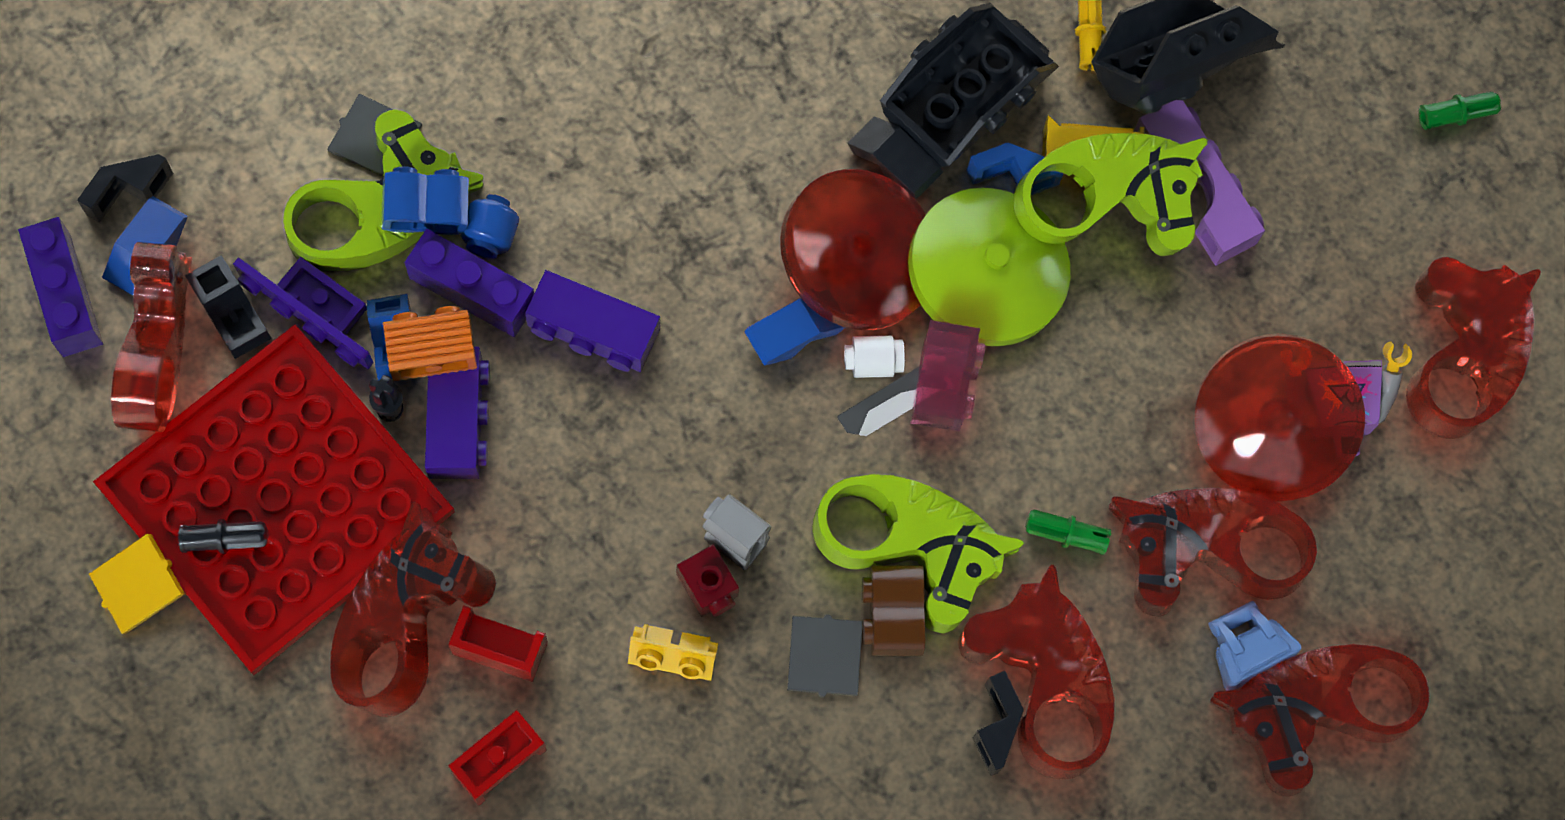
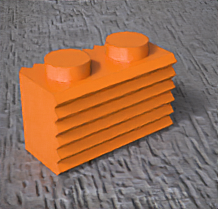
M445 306L434 311L435 315L418 317L416 313L404 312L394 315L392 317L393 321L383 322L388 366L393 381L476 369L477 362L468 310L460 311V308L457 306Z

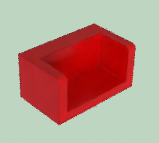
M463 605L448 645L453 655L533 682L548 641L544 632L537 630L534 635L476 615L472 607Z
M516 710L450 763L448 767L473 800L480 806L486 801L484 795L533 755L538 753L541 756L547 749L543 740L520 712Z

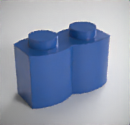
M396 167L392 172H386L383 179L382 230L413 233L424 232L427 228L436 234L460 235L468 226L469 178L459 176V172L451 169L437 170L433 175L420 174L417 169L412 167Z

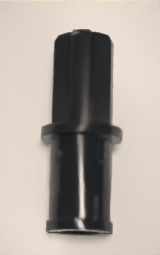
M383 375L380 380L373 378L369 384L371 390L369 403L380 419L383 420L385 416L386 422H395L402 416L404 411L402 391L387 375Z
M220 519L217 524L181 525L178 532V541L182 553H187L188 551L219 550L221 554H225L228 549L264 547L268 541V530L262 521L226 523L224 519Z

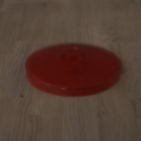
M843 169L822 175L812 181L795 197L783 219L780 249L787 276L802 300L816 313L832 323L855 330H877L892 326L909 316L921 305L911 284L908 258L912 238L926 213L909 192L893 180L878 173L860 169Z
M1267 334L1237 344L1225 352L1212 365L1198 390L1194 408V424L1197 441L1206 462L1226 484L1245 495L1257 499L1291 501L1305 498L1325 489L1336 481L1350 466L1363 438L1365 408L1360 388L1346 364L1330 349L1316 341L1298 335Z

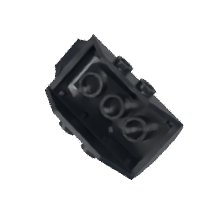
M1148 0L1118 12L1091 62L1098 80L1110 98L1130 108L1137 109L1139 113L1150 114L1161 110L1162 105L1169 102L1194 97L1196 91L1203 87V79L1216 74L1238 59L1268 50L1284 48L1285 44L1276 40L1279 33L1277 29L1237 5L1224 9L1212 0Z
M991 3L970 7L958 18L955 15L949 17L940 27L939 35L931 42L926 39L914 49L910 56L912 60L880 99L882 110L887 120L904 130L941 167L950 166L987 131H990L992 134L997 132L1008 120L1009 115L1007 113L1015 106L1019 109L1026 106L1037 92L1035 88L1059 67L1049 57L1050 50L1017 20L1007 19Z

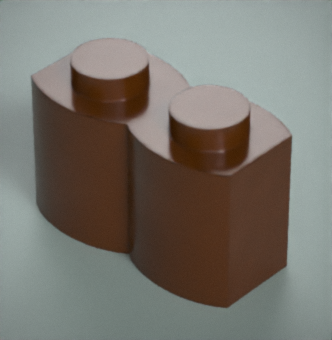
M872 566L870 577L862 578V602L870 603L871 619H863V644H871V656H923L925 651L923 566Z

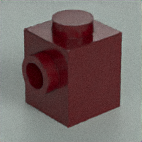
M714 544L676 565V574L701 617L710 612L714 617L718 616L736 604L733 599L739 595V586Z

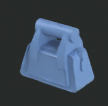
M1250 601L1209 622V628L1217 638L1219 645L1216 649V658L1224 688L1228 692L1292 661L1301 650V644L1277 621L1273 619L1267 620L1254 601ZM1248 622L1250 630L1238 636H1235L1231 631Z

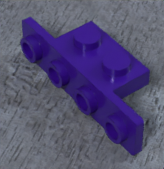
M301 256L277 285L239 257L236 259L233 265L239 274L237 280L247 291L255 296L261 291L272 299L269 304L286 319H290L294 315L305 323L302 329L313 339L320 343L327 339L338 347L335 353L349 365L355 367L359 363L366 369L373 365L374 362L370 353L346 336L367 310V306L363 301Z

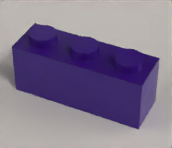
M60 217L18 229L52 344L62 357L104 345L71 235Z
M426 228L404 262L409 279L462 309L468 310L471 314L515 338L526 321L525 312L534 295V288Z
M545 270L525 312L527 326L531 327V332L536 336L549 341H553L554 337L569 343V347L575 352L585 356H591L592 353L607 358V363L612 367L625 372H629L630 369L642 371L660 331L659 315L548 270Z
M474 346L477 362L476 369L428 376L425 470L429 479H479L480 466H487L488 445L487 441H480L481 425H488L489 404L488 400H481L482 385H489L490 364L489 360H482L479 346Z

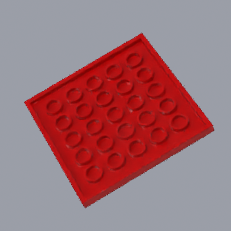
M296 324L93 481L139 538L146 534L152 535L165 560L172 562L170 568L184 593L253 676L392 564L390 562L391 548L401 557L408 539L421 524L423 533L417 538L414 545L455 513L451 504ZM220 519H224L226 523L262 521L268 530V541L264 547L228 549L225 554H221L219 550L188 551L187 553H182L179 547L178 532L181 525L217 524Z

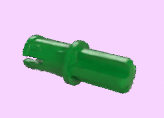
M1492 91L1466 97L1456 94L1450 100L1420 105L1418 110L1419 121L1424 130L1454 123L1462 126L1467 123V120L1498 114L1501 111L1500 97Z
M1035 509L1030 511L1025 525L1027 533L1061 542L1063 548H1068L1071 545L1097 552L1101 555L1106 553L1110 539L1107 537L1111 536V529L1076 521V517L1070 515L1069 518H1064Z

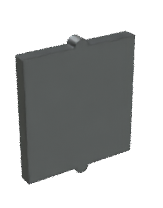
M358 94L346 117L340 118V127L327 148L328 152L383 177V153L377 146L375 123L378 116L393 109ZM414 119L416 125L420 130L422 127V123Z
M826 614L824 618L793 616L787 691L818 693L821 698L825 697L826 694L858 696L863 621L832 619L829 614Z

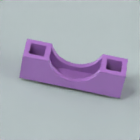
M1183 100L1169 102L1163 105L1161 110L1140 117L1133 131L1138 132L1140 127H1145L1144 134L1167 138L1179 144L1206 138L1200 128L1201 123L1197 113L1192 107H1187ZM1208 140L1207 145L1196 158L1203 174L1197 180L1205 192L1207 210L1195 234L1215 266L1255 246L1265 232V229L1263 228L1264 222L1259 211L1253 206L1250 207L1242 195L1243 189L1239 179L1233 173L1229 174L1222 163V156L1218 146L1214 141Z

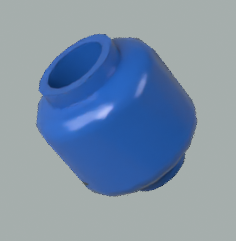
M489 194L486 199H476L470 202L468 206V226L460 234L462 240L466 243L468 251L488 259L497 258L498 254L509 251L519 224V217L509 207L510 202L507 199Z

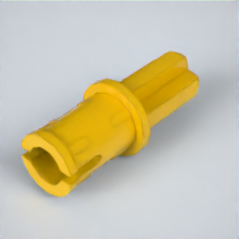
M1078 0L1079 26L1075 28V35L1079 36V68L1087 71L1088 65L1091 64V71H1095L1091 61L1103 41V35L1106 34V26L1102 25V0Z

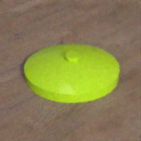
M972 188L949 195L934 205L926 214L915 231L910 244L908 258L909 276L918 301L926 313L940 327L967 342L985 346H1005L1031 338L1044 329L1056 316L1069 290L1071 268L1065 242L1059 244L1045 243L1029 235L1022 228L1016 217L1014 193L994 188ZM1032 203L1037 215L1045 223L1056 227L1050 218Z

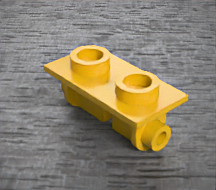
M644 624L643 628L634 627L633 636L630 639L628 664L636 665L649 671L661 670L680 674L688 679L700 678L711 681L719 643L711 642V637L682 632L679 645L671 643L674 630Z

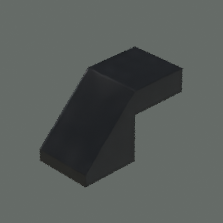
M875 116L847 143L854 155L879 165L891 188L916 199L944 172L942 167L904 130Z
M160 154L100 167L77 201L87 216L100 223L123 190L146 203L150 197L158 196L173 175V171L166 158Z
M222 255L185 275L235 359L272 339Z
M1006 671L989 677L985 683V687L1001 720L977 730L972 737L990 776L998 774L1004 767L1024 710Z

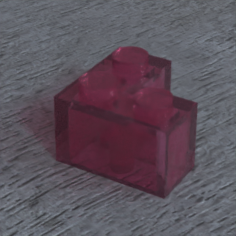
M930 320L922 345L911 424L960 431L964 419L971 420L975 395L968 394L969 381L977 380L985 352V343L978 342L980 328Z

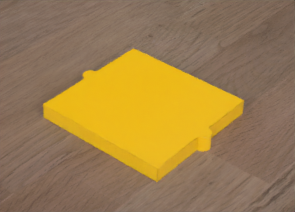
M146 534L89 573L103 599L102 607L108 608L122 634H127L185 594L170 568L172 562L165 560L151 534Z

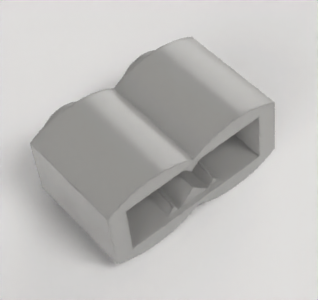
M730 494L724 500L717 497L703 515L706 519L703 524V528L706 530L704 540L711 545L714 544L717 550L743 570L749 568L769 541L770 536L768 534L771 530V525Z

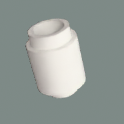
M892 335L853 336L852 345L844 346L845 370H853L854 378L894 377V373L904 372L905 353L903 339L893 340Z

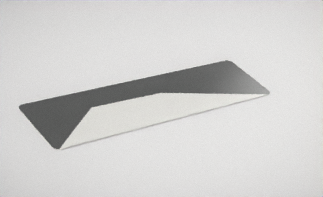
M937 355L839 414L837 418L847 433L868 436L957 382V377L943 356Z

